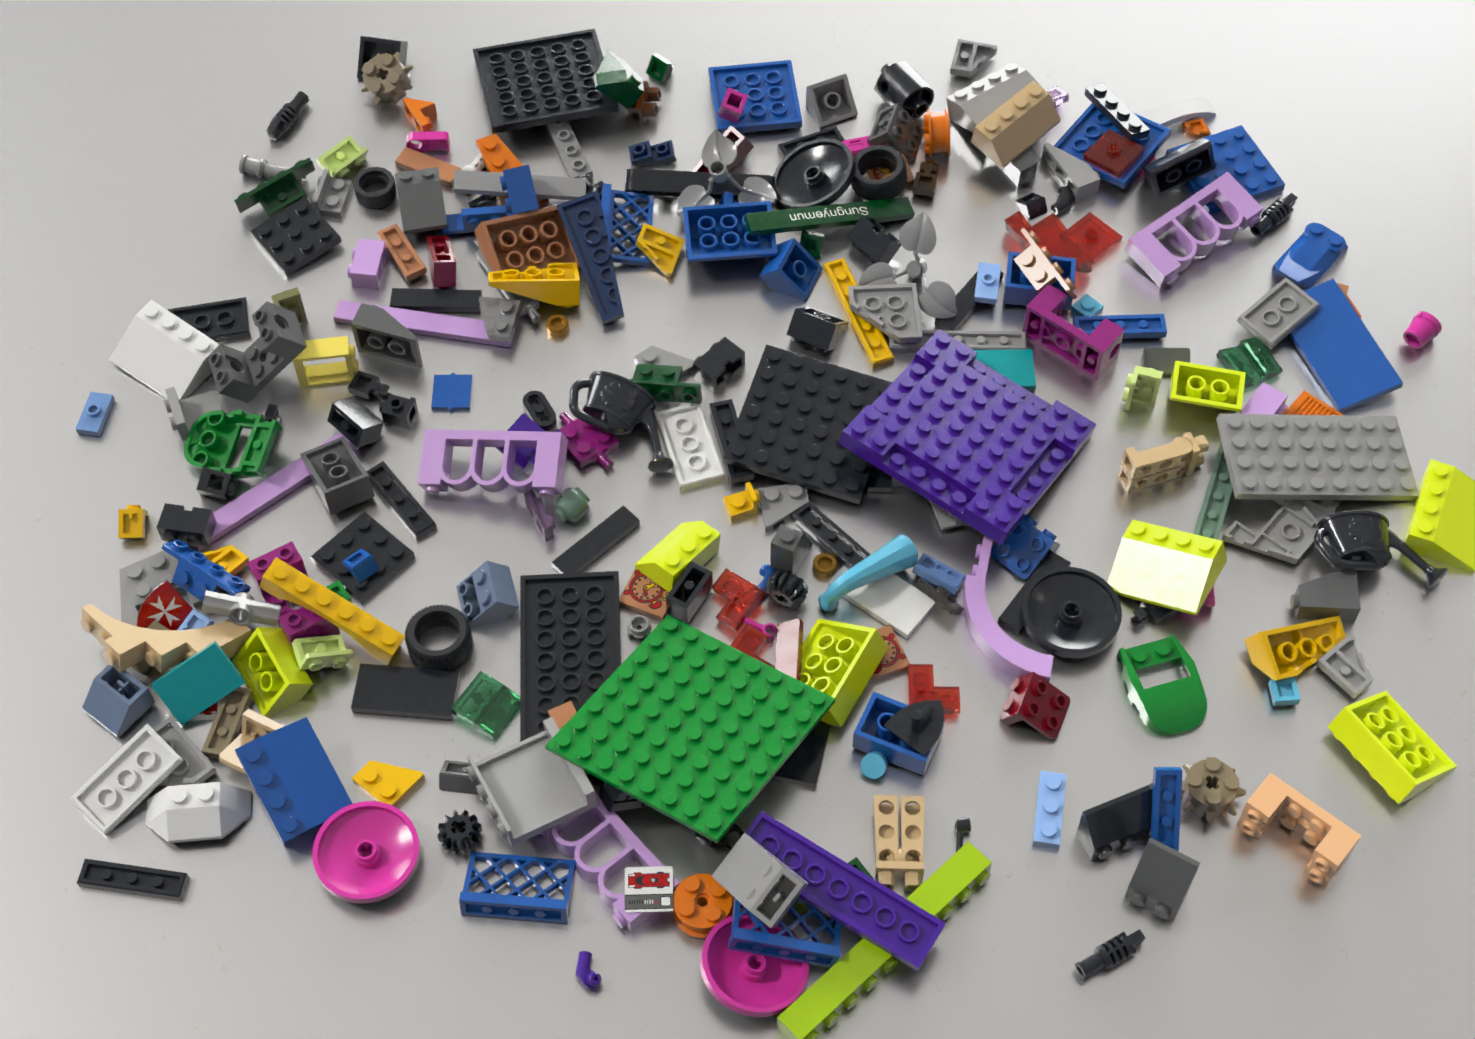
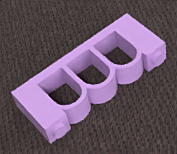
M1226 172L1129 238L1125 251L1159 287H1162L1166 283H1173L1179 276L1178 272L1186 270L1191 265L1194 256L1209 254L1214 249L1217 240L1222 241L1232 238L1238 228L1241 231L1248 226L1252 228L1260 221L1261 218L1259 216L1263 207L1229 172ZM1213 201L1233 224L1222 225L1218 223L1203 206ZM1190 216L1208 235L1210 240L1200 241L1195 239L1180 222ZM1168 232L1184 249L1187 256L1177 257L1172 255L1157 238Z
M425 429L417 484L429 494H439V491H448V486L460 492L469 491L478 484L484 490L492 493L500 492L510 485L521 493L536 491L540 496L553 497L554 494H562L568 439L562 432ZM453 447H472L470 467L467 474L461 479H450ZM485 447H504L502 468L499 475L492 480H482ZM517 448H536L533 473L524 481H514Z
M595 791L598 806L590 809V811L600 820V825L577 841H566L559 836L560 831L578 817L576 816L542 832L547 840L553 837L554 846L562 855L575 857L576 869L580 877L587 882L598 883L600 897L607 906L613 908L614 915L612 916L615 922L621 928L626 927L632 933L657 912L626 913L625 893H611L606 889V883L633 860H636L641 867L663 866V864L615 812L607 811ZM611 834L625 848L601 867H589L582 862L587 852ZM673 876V895H674V892H675L677 886L680 884V883L674 878V876Z

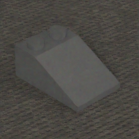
M438 167L396 173L395 180L404 234L448 228Z
M361 303L351 322L357 351L421 368L423 363L417 337L383 308Z
M344 436L300 454L330 515L375 497L368 473Z
M1150 837L1129 883L1125 897L1129 898L1137 906L1149 908L1160 918L1174 921L1188 894L1200 862Z

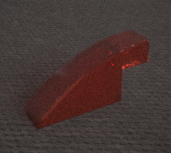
M1020 211L1005 219L1006 231L1025 250L1031 244L1020 231L1023 227L1029 233L1033 231L1040 239L1038 243L1040 248L1045 246L1052 256L1076 258V272L1090 273L1092 271L1091 260L1055 213H1052L1033 226L1029 224Z

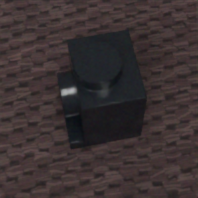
M390 394L388 399H383L379 406L383 422L410 429L418 413L416 399L413 397L407 399Z
M203 467L196 490L202 496L206 495L227 501L228 496H233L235 493L236 482H233L234 478L229 473ZM218 483L223 484L221 490L215 489Z

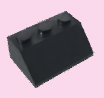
M1205 138L1191 141L1186 146L1171 151L1167 155L1150 161L1147 165L1143 166L1145 179L1156 197L1216 169L1212 144Z
M1153 783L1082 812L1076 835L1090 860L1098 857L1105 859L1111 856L1115 850L1120 848L1126 850L1136 845L1137 841L1144 838L1150 839Z

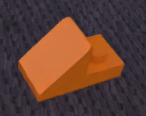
M404 98L405 114L418 132H431V128H433L431 120L437 118L435 103Z

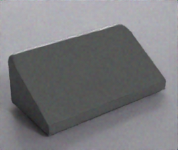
M1146 347L1142 354L1143 367L1162 371V376H1172L1175 361L1190 363V348Z
M445 760L439 773V789L479 795L476 786L479 785L476 780L472 782L466 770V767L470 766L469 763Z

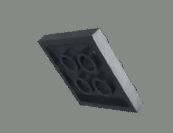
M303 197L250 231L252 237L286 276L294 273L342 242L340 235L306 197Z
M365 511L311 556L314 564L335 582L340 580L346 591L360 603H363L415 558L414 552ZM360 549L371 554L379 567L377 572L362 582L356 580L342 563L343 560Z

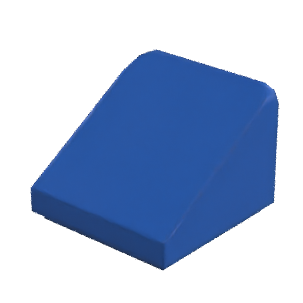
M363 549L358 550L342 562L359 582L364 581L379 570L373 556Z

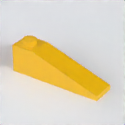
M550 263L544 269L529 266L523 272H519L516 269L488 272V286L564 308L580 305V279L577 263Z
M1340 616L1262 631L1244 639L1251 663L1272 680L1277 681L1299 675L1304 669L1317 662L1319 658L1346 638Z

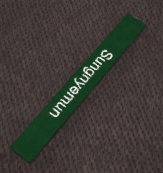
M902 197L747 213L744 216V221L750 236L856 225L862 215L873 217L877 222L913 219L915 213L909 198Z

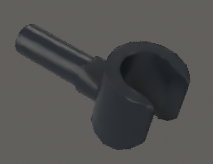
M481 195L468 202V205L471 208L485 200L494 202L497 195Z
M969 817L958 818L954 828L957 834L956 852L963 846V833L971 832Z

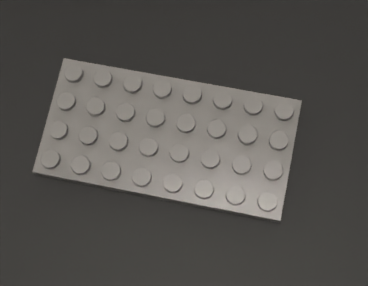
M1219 414L1216 418L1235 499L1416 501L1418 497V489L1396 416Z

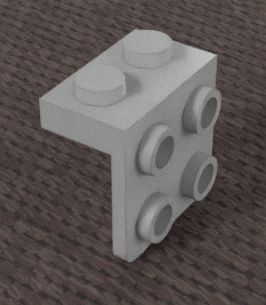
M174 387L165 389L168 399H165L164 403L167 412H172L173 417H169L173 431H179L182 441L187 440L192 425L201 415L210 411L222 410L217 392L214 390L179 400Z

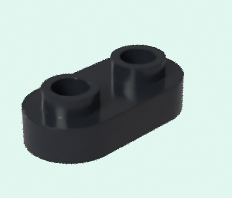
M540 391L526 393L523 397V407L528 417L544 431L552 430L557 424L556 413L545 395Z

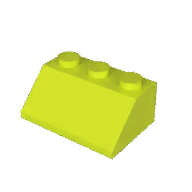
M1175 361L1170 382L1169 399L1171 401L1241 412L1246 372Z
M703 521L681 523L641 558L634 568L670 592L691 561L703 566L718 553L721 534Z
M257 627L232 660L237 670L246 680V687L252 689L254 693L253 699L261 714L265 717H269L299 702L313 685L305 669L299 670L294 650L281 628Z

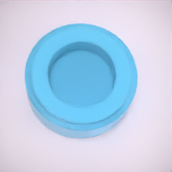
M869 752L861 761L863 774L871 779L881 777L888 768L887 759L880 752Z

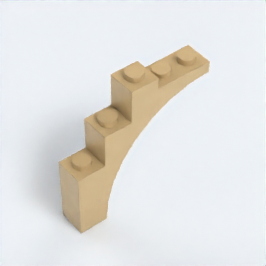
M92 604L82 607L81 625L87 633L90 632L99 644L104 647L103 657L106 663L115 667L119 672L145 659L150 666H154L160 673H163L187 660L214 641L218 643L230 659L237 655L251 636L250 628L246 625H236L229 619L197 629L180 631L154 630L118 621L104 614Z

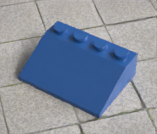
M771 201L683 207V226L688 262L777 256L775 233L750 236L744 221V216L747 213L772 211Z
M307 717L260 736L235 749L237 758L284 846L321 827L335 812L353 804Z

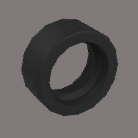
M369 167L362 170L354 179L356 198L365 207L374 209L387 206L394 200L397 194L394 176L385 168ZM373 182H381L388 185L383 191L378 193L363 191L364 187Z

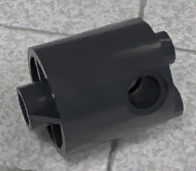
M906 61L884 65L874 86V90L889 106L899 103L914 120L922 116L930 108L934 100L933 89Z

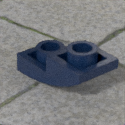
M649 140L628 146L632 165L652 166L677 161L672 140L652 146Z

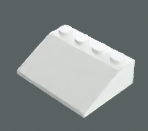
M150 300L135 315L109 359L112 363L166 399L168 398L165 389L174 387L179 400L186 399L212 373L208 358L220 347V344L153 300Z

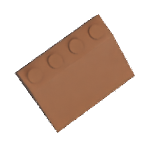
M557 206L483 221L474 230L481 253L492 272L516 269L519 272H523L529 266L544 269L550 263H577L578 268H581Z

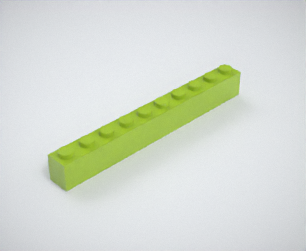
M968 841L906 899L938 919L946 920L954 911L953 907L959 901L964 903L971 896L972 889L977 884L982 886L990 878L992 862ZM863 938L777 1017V1028L788 1039H818L820 1036L819 1032L825 1026L828 1028L833 1026L840 1016L838 1014L845 1008L851 1009L859 1000L858 996L864 990L870 991L877 984L878 977L883 972L889 973L897 965V958Z

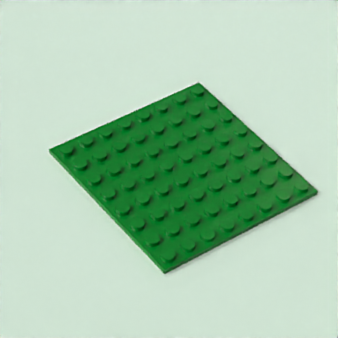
M667 615L545 745V749L718 843L835 703V698Z

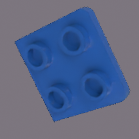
M1028 515L1025 516L1002 545L995 542L990 553L993 558L1024 580L1030 578L1049 550L1056 552L1060 547V544L1055 541L1057 536L1046 528L1042 532L1036 527L1038 522Z

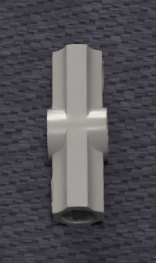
M206 590L201 611L228 617L236 625L254 622L277 627L281 606L256 601L253 596L245 592L232 596Z

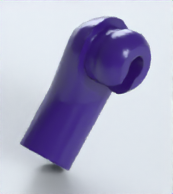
M580 951L575 976L584 987L596 989L601 984L602 978L599 973L596 974L590 968L592 953Z

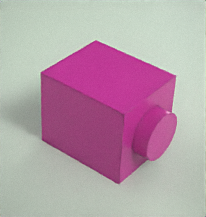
M728 87L717 116L737 124L748 95Z

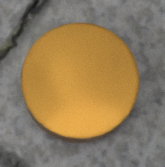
M563 315L549 317L546 321L548 334L553 337L566 335L569 331L568 319Z
M828 553L818 554L813 559V572L820 578L833 576L837 570L835 557Z

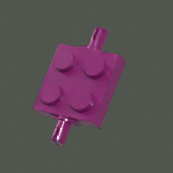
M564 411V414L562 412L559 415V419L564 422L565 426L559 430L568 439L567 454L580 468L589 463L599 461L606 470L611 469L614 463L607 455L619 447L617 438L613 434H608L579 419H572L567 411Z

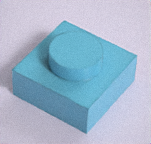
M1085 294L1071 306V312L1076 316H1098L1102 313L1104 306L1088 294Z
M1295 677L1277 681L1270 679L1268 685L1273 706L1299 704L1301 699Z

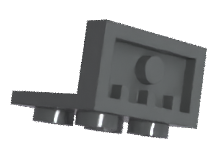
M896 103L879 111L868 142L875 146L890 140L911 162L917 154L923 137V129L899 103Z

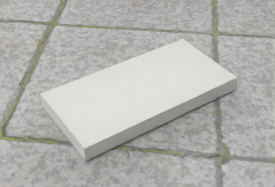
M691 403L654 412L668 457L673 461L672 469L680 491L726 480L723 466L700 404Z
M843 565L828 582V587L849 569ZM895 574L861 586L844 596L845 599L884 625H891L895 632L906 639L911 636L936 606L934 599Z
M146 724L70 799L105 835H108L184 760L150 725Z

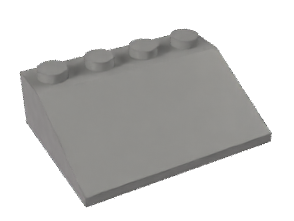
M1015 63L1008 64L1001 70L990 73L980 81L973 82L970 86L958 90L953 95L947 97L949 118L954 123L973 133L975 126L1033 80L1037 84L1039 83L1027 69ZM1051 97V99H1052V101H1053V103H1054V106H1056V102H1055L1054 99Z

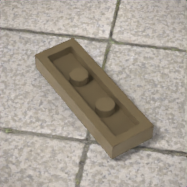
M238 687L222 698L201 751L206 757L219 759V754L237 738L242 726V715L248 710L254 695L252 689Z

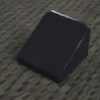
M1033 192L1015 201L1016 205L1030 220L1048 211L1045 197Z

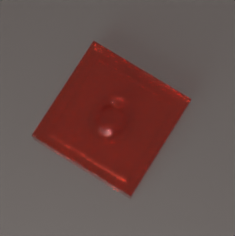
M1108 129L1083 154V160L1120 178L1144 153L1145 147L1134 141L1130 142L1126 137Z
M1089 212L1060 235L1059 240L1092 265L1122 242L1123 236Z

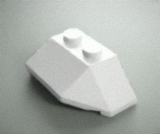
M222 782L167 786L147 800L146 825L169 843L223 839L243 821H247L252 817V791Z

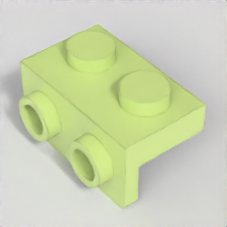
M349 135L317 158L316 163L323 171L324 169H329L331 177L343 179L350 173L352 167H359L367 160L368 149L366 147L361 149Z
M1135 365L1134 373H1128L1122 401L1126 402L1124 410L1129 411L1131 401L1154 406L1163 372Z
M341 634L297 638L292 642L299 670L309 669L316 671L324 667L342 668L347 665L354 655L352 649L345 648Z

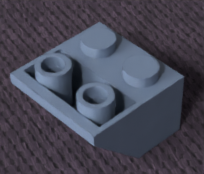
M485 561L456 586L462 613L467 618L470 628L503 621L519 608L508 566Z
M108 665L94 678L82 709L119 738L155 701L149 688L126 670L119 672L112 665Z

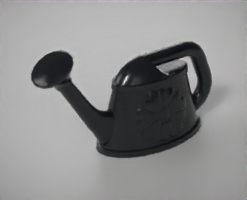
M594 371L590 374L589 379L575 381L569 391V409L573 416L613 435L629 434L638 423H642L649 433L654 453L653 460L648 464V469L653 473H662L673 467L672 459L665 457L662 452L654 413L657 402L647 390L623 376L606 371ZM582 388H588L586 403L582 411L578 406V394Z
M1352 510L1326 516L1318 522L1314 543L1326 560L1339 569L1368 571L1382 569L1392 559L1391 547L1405 555L1424 572L1427 577V588L1437 585L1447 574V568H1435L1429 565L1393 531L1388 529L1389 520L1383 514L1373 511ZM1324 537L1328 540V542L1331 544V546H1332V547L1334 548V550L1337 552V554L1339 555V557H1337V556L1335 555V553H1334V552L1329 548V546L1325 543Z

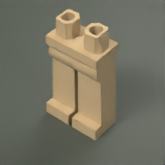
M1191 432L1183 434V437L1175 438L1172 443L1136 452L1134 447L1127 448L1124 451L1117 476L1127 494L1178 478L1183 474L1186 476L1193 475L1195 467L1203 465L1205 459L1202 452L1208 451L1209 443L1204 435L1193 438Z
M874 795L872 807L876 856L875 878H878L879 883L891 890L894 889L895 879H905V890L915 891L920 886L924 874L925 796H901L899 806L900 847H898V796Z

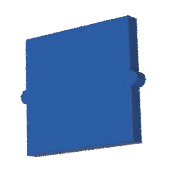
M451 373V375H434L431 409L449 410V412L453 410H470L472 374L455 375V373Z

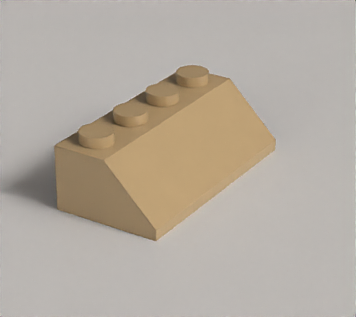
M1033 80L975 126L971 143L1003 169L1060 123L1061 119L1050 94Z

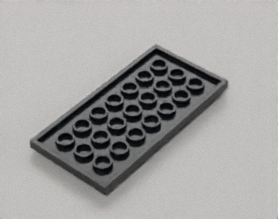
M619 571L520 576V742L545 731L543 721L550 718L548 710L571 701L577 712L621 665Z

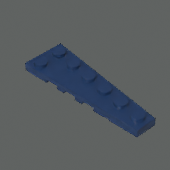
M598 190L556 205L603 325L623 318L624 312Z

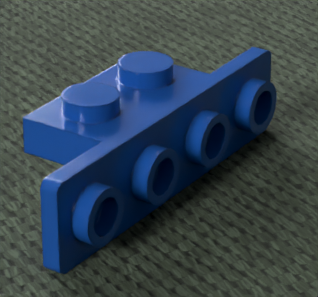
M506 205L462 209L460 214L446 215L448 228L442 229L443 234L474 232L480 222L513 214L512 212H507Z
M174 540L163 544L162 550L179 560L172 582L201 601H204L206 590L219 593L220 588L233 596L240 592L248 593L251 587L245 584L241 578L228 573L223 566L211 562L204 554L194 551L184 541Z

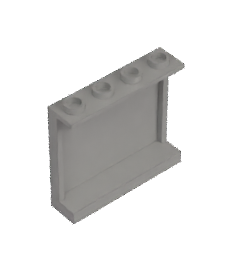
M552 717L543 721L545 731L478 762H474L470 754L467 755L470 765L466 767L467 773L472 782L475 780L478 782L479 785L476 786L481 800L487 799L489 804L486 805L490 817L492 820L497 818L499 822L496 824L502 839L508 838L511 846L598 806L595 790L583 769L545 749V745L559 732V728Z

